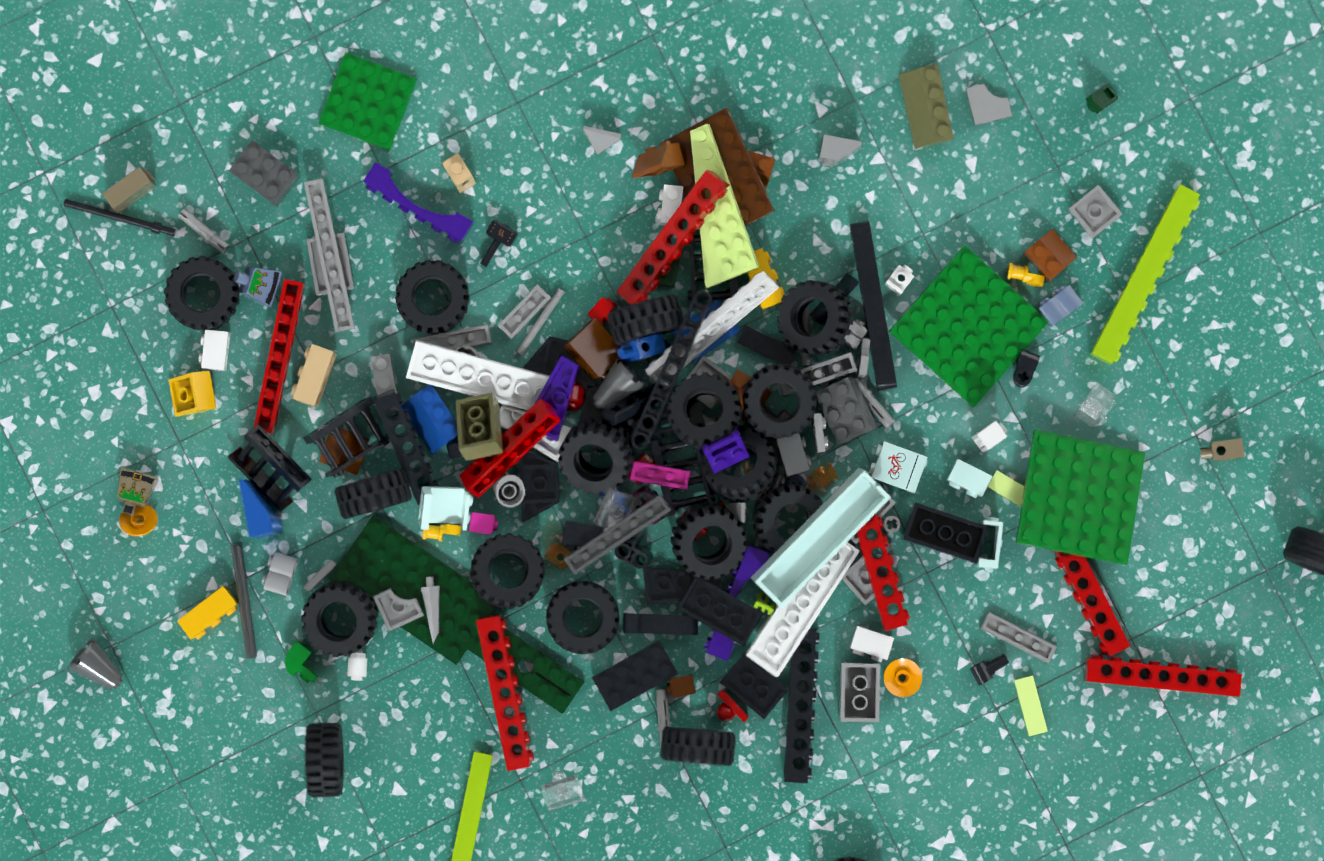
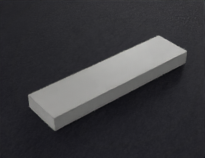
M488 324L413 339L414 345L416 340L452 350L463 345L476 347L492 343Z
M989 611L980 629L1048 664L1057 648L1056 645Z

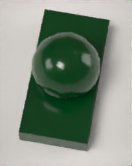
M1106 84L1086 98L1087 107L1091 112L1098 114L1119 98L1111 87Z

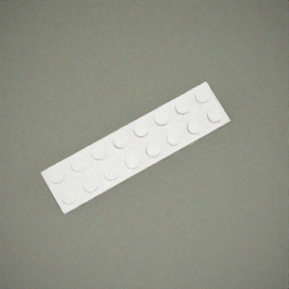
M764 271L758 273L752 278L750 283L739 288L732 298L726 299L720 308L712 311L707 319L703 321L683 368L779 288L775 281ZM692 331L689 334L684 335L683 337L685 339H691L693 336ZM676 347L675 354L678 357H683L685 354L684 348ZM671 348L665 350L663 355L658 360L652 361L645 370L655 381H657ZM669 364L667 367L668 373L676 374L677 367L674 364Z
M418 340L415 342L406 374L408 379L472 396L492 392L499 403L524 410H529L535 404L550 377L549 375Z
M847 542L783 608L777 605L745 655L769 673L778 677L856 558L859 550Z

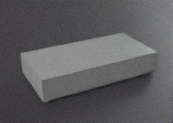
M330 560L304 585V588L311 592L338 564L334 560Z

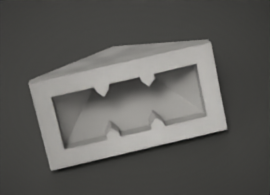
M588 126L583 128L584 134L597 154L621 141V134Z
M724 503L741 522L748 523L747 503Z

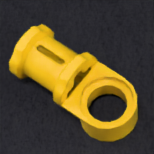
M1009 262L1006 279H1020L1022 282H1026L1027 285L1043 287L1045 276L1028 273L1029 266L1027 265L1022 267Z
M453 524L429 525V530L423 529V540L431 538L442 542L443 534L461 535L462 527L461 525Z

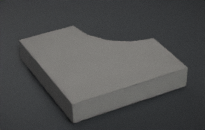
M985 84L965 89L974 126L1012 117L1008 98H999L992 95L987 90Z
M863 338L861 340L857 378H864L867 375L870 339Z
M391 588L373 596L388 631L424 616L417 598L402 599L395 595Z

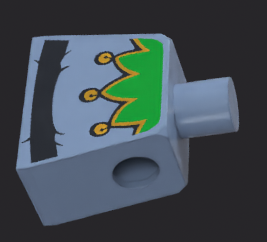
M247 266L244 273L237 271L234 274L233 280L240 284L239 292L260 305L272 307L282 272Z

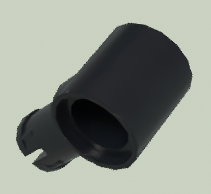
M1002 654L990 662H979L972 666L970 671L980 686L991 680L995 672L1009 664V661L1005 654Z

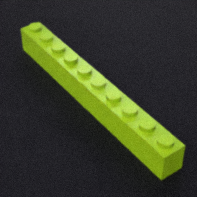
M1181 184L1176 187L1090 355L1109 365L1113 364V362L1117 363L1122 354L1119 351L1121 346L1126 345L1129 341L1130 335L1128 333L1130 329L1136 327L1139 318H1137L1139 312H1143L1148 304L1145 301L1148 294H1153L1157 286L1154 284L1157 277H1162L1166 269L1163 267L1166 260L1170 261L1174 254L1172 250L1174 244H1179L1183 236L1181 234L1183 227L1187 228L1192 219L1190 217L1192 210L1196 211L1200 204V200H1198L1200 194Z

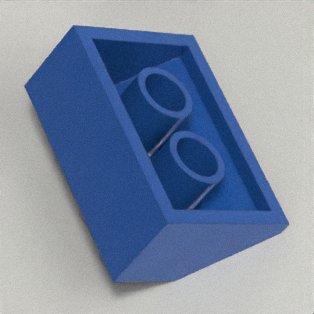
M428 385L401 405L403 411H408L411 424L432 454L458 437L457 422L432 385Z

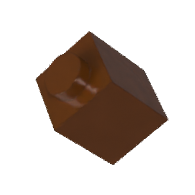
M692 674L670 678V683H666L668 694H673V698L696 694Z

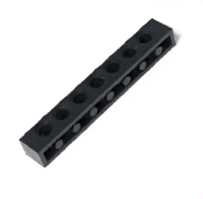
M809 628L790 659L784 782L808 783V779L812 777V768H809V760L813 759V748H810V740H814V729H811V721H815V710H812V702H816V690H813V683H817V671H814V663L818 664V652H815V644H819L820 633H816L814 628ZM802 642L810 644L809 652H801L800 645ZM802 661L809 663V670L806 672L799 670V664ZM802 680L808 683L806 691L798 689V683ZM799 700L807 702V708L803 711L797 709L796 705ZM799 719H804L806 722V727L803 730H798L795 726L796 721ZM798 738H802L805 741V746L802 749H797L794 746V742ZM796 758H802L804 765L801 768H795L793 761Z

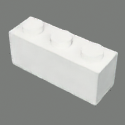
M995 421L972 436V439L983 453L1007 437L1005 434L1007 430L1001 422L997 423Z

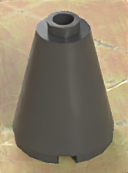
M620 358L614 362L593 396L595 400L593 404L599 410L631 396L646 385L631 366H624L625 362Z
M92 638L86 643L88 647L82 648L73 658L68 669L109 690L112 688L117 689L123 681L121 679L122 674L97 641Z

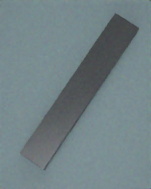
M660 494L564 558V560L575 575L671 511V509Z

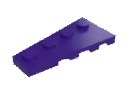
M564 355L559 359L536 400L537 402L541 398L553 406L561 420L546 434L556 442L559 441L579 369L577 363Z

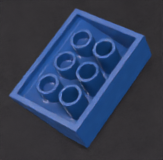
M239 479L249 537L259 539L280 535V530H283L281 518L277 517L276 513L251 481Z

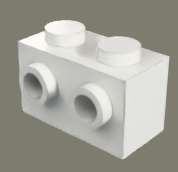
M664 184V189H660L659 200L662 201V208H658L657 219L661 220L660 225H666L682 203L683 186Z

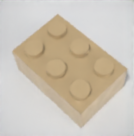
M313 344L310 348L307 347L304 354L306 362L304 366L301 365L297 376L300 379L298 384H294L292 388V399L315 408L319 407L337 356L334 351Z

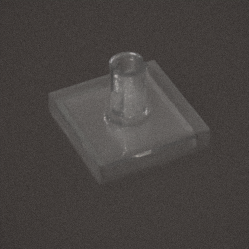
M609 488L605 497H600L597 502L600 508L593 523L609 529L630 515L637 497Z
M556 770L552 773L553 782L540 785L548 811L585 800L577 774L564 778L563 771Z

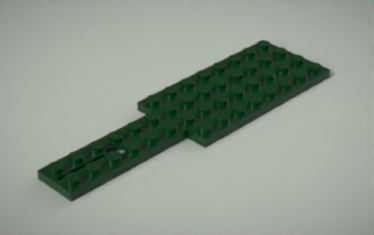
M372 515L329 579L334 582L341 581V583L348 581L352 582L353 586H361V590L364 593L367 591L370 594L369 599L371 601L374 600L373 596L390 588L395 595L402 599L417 598L424 616L400 626L455 665L458 664L467 649L484 660L476 620L480 617L490 616L497 606H490L486 600L481 599L478 596V592L474 590L471 581ZM432 576L434 586H440L439 633L434 643L432 642L423 594L421 592V587H426L425 577ZM376 605V606L374 607V609L380 613V611H379V609H378V607H377V605ZM505 629V635L509 637L511 648H508L509 655L513 656L515 667H512L513 674L517 675L519 685L563 714L584 682ZM490 631V638L498 640V632ZM494 650L495 658H503L502 651ZM528 658L533 662V669L530 673H522L519 670L518 664L521 659ZM498 669V671L507 676L506 670Z

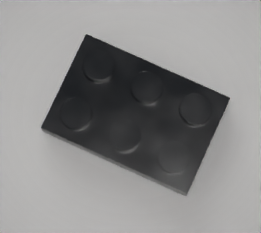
M745 653L720 681L722 685L763 719L767 717L788 691L784 685L746 656Z

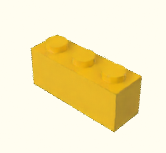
M763 248L754 251L759 268L747 273L750 282L756 274L764 271L776 283L778 276L775 269L771 270L769 262H771L768 251L764 252ZM782 286L759 304L762 311L783 303L781 299L785 293Z
M222 586L177 622L190 639L196 638L199 640L206 634L205 630L210 626L214 628L222 622L220 618L226 614L230 616L237 611L236 606L239 603L227 587Z

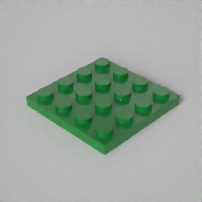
M345 52L318 124L390 151L417 79Z

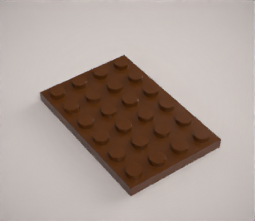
M728 108L665 140L671 143H679L685 165L673 169L679 185L683 186V194L686 198L695 185L690 131L705 124H710L745 227L775 212ZM697 204L694 206L693 209L695 214L698 213Z

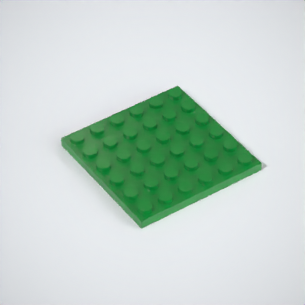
M963 245L888 332L974 408L1020 356L1022 349L1025 350L1047 325L1048 321L966 245Z
M1036 429L1033 430L1015 543L1128 565L1145 452Z

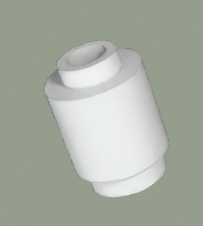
M352 653L350 658H348L347 676L351 677V680L362 681L363 677H367V658L365 653Z

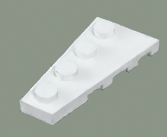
M503 404L500 408L501 427L508 430L526 412ZM563 425L559 441L556 442L545 435L533 447L558 462L560 457L558 454L559 449L571 428Z

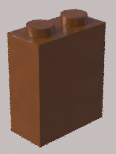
M596 318L589 321L563 346L592 380L606 377L609 372L608 369L619 358L618 350L620 346L614 343L613 337Z

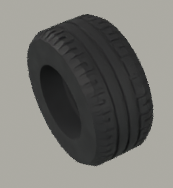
M1296 526L1291 530L1285 545L1286 548L1283 551L1284 558L1302 568L1324 576V534Z

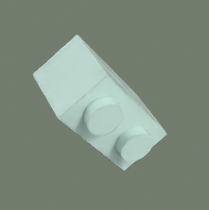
M956 459L946 480L950 482L949 486L957 490L961 487L967 490V495L976 499L977 496H983L992 476Z

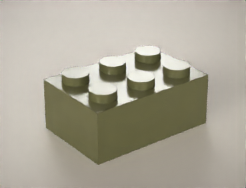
M491 392L456 400L459 451L465 460L503 453L500 407L494 394Z

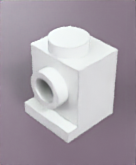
M899 265L884 285L900 296L914 278V275H912L913 270L906 265H903V267ZM898 275H903L905 280L899 281Z

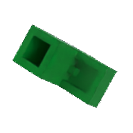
M296 641L289 649L285 658L286 669L292 677H295L299 672L301 673L299 675L301 679L307 683L309 681L313 683L319 676L304 665L313 651L300 641Z

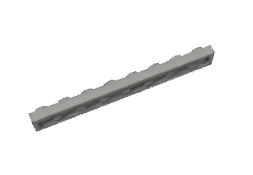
M322 178L304 182L335 332L355 329L324 180Z

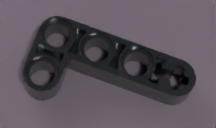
M648 489L641 493L631 513L647 503L648 498L646 496H649L651 501L658 496V493L653 489ZM647 527L636 533V537H630L615 548L614 552L618 559L638 569L646 567L653 561L652 552L639 545ZM622 546H626L628 548V554H625L622 551ZM639 554L645 557V563L639 560Z
M624 613L623 633L698 635L699 621L689 615Z

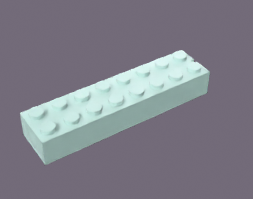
M858 468L765 562L751 579L778 606L783 608L891 497L876 484L865 470Z

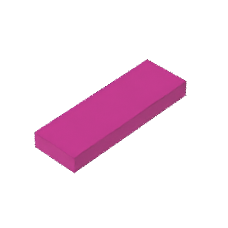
M634 461L630 480L687 490L690 471Z

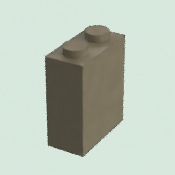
M138 167L103 192L102 195L117 213H121L154 189L156 186L153 182L156 180L147 169L143 170L141 167Z

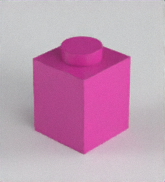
M471 513L469 532L493 535V531H497L498 520L495 519V515Z

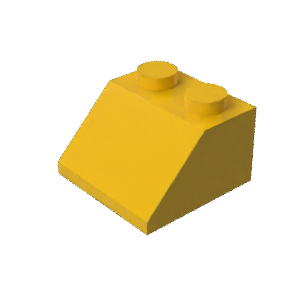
M210 371L193 372L168 379L175 417L216 409Z

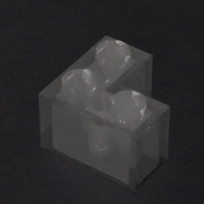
M1096 383L1076 410L1074 416L1091 428L1102 426L1108 418L1106 413L1108 410L1111 411L1116 404V401H1114L1116 395L1101 384Z

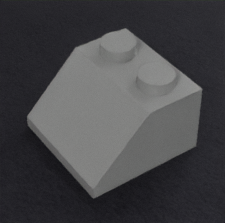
M824 135L818 162L822 163L821 166L833 168V165L837 166L859 151L862 142Z

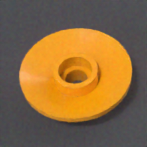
M148 505L145 508L136 506L133 516L121 513L119 517L121 529L132 536H142L150 533L158 522L156 511Z
M897 659L891 662L885 669L884 684L893 695L908 697L916 693L920 688L922 673L915 662L909 659ZM900 674H904L906 676L905 681L899 680Z

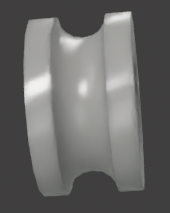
M888 516L883 521V528L889 533L897 532L901 526L900 520L895 516ZM894 519L896 521L895 524H897V527L888 529L887 526L889 525H886L887 521H892Z

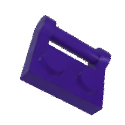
M737 430L710 445L705 444L701 446L714 473L749 457Z

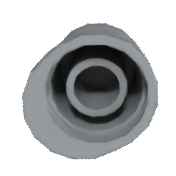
M505 473L493 484L494 493L502 506L515 507L523 501L525 488L518 476Z

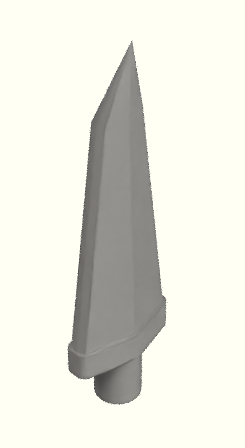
M432 576L425 577L426 587H421V592L423 594L432 642L434 643L439 633L440 586H434Z

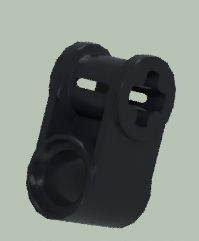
M1022 349L1013 376V382L1017 387H1026L1031 382L1040 355ZM1021 374H1024V378L1027 379L1024 380V382H1020V378L1018 377L1021 376Z

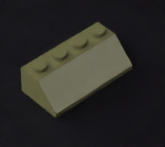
M938 64L917 68L898 75L914 149L952 142L954 137Z

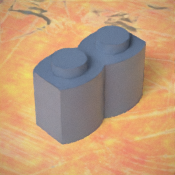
M1064 285L1055 291L1056 296L1052 299L1046 297L1039 303L1041 307L1037 310L1045 317L1050 327L1057 324L1083 304L1070 285L1066 288Z

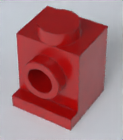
M602 297L587 313V316L592 320L596 318L604 326L603 320L608 321V314L613 311L616 304L610 298L605 299Z

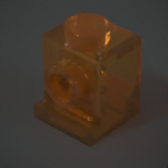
M830 461L826 463L828 467L824 468L822 465L813 470L814 474L808 477L813 488L817 486L818 489H821L839 479Z
M554 542L544 558L563 571L565 568L569 569L565 560L559 561L557 555L562 553L564 558L572 553L557 542Z

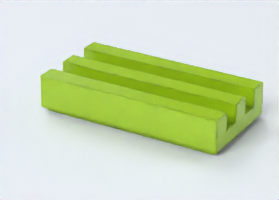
M760 589L754 608L757 609L760 606V611L764 612L766 609L768 610L767 614L771 615L776 603L772 600L771 605H768L770 597ZM763 594L766 595L764 602H761Z

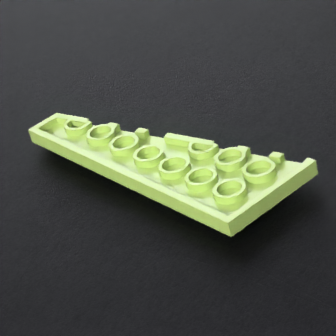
M705 124L690 131L695 184L706 170H712L729 184L727 193L722 199H718L715 203L716 208L711 214H707L704 218L705 222L700 228L706 288H711L758 269L759 265L710 124ZM709 189L705 191V197L708 199L711 196Z

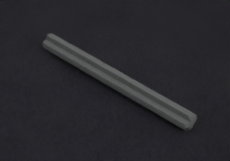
M241 545L231 546L245 652L246 658L251 659L257 657L243 552Z

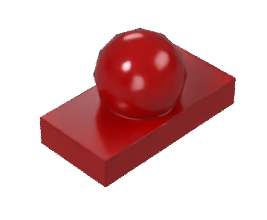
M720 690L717 693L725 702L719 705L716 712L717 717L721 721L729 722L735 717V714L743 722L748 719L749 716L724 690Z

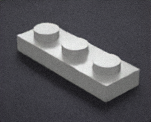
M537 284L498 327L513 339L551 297Z

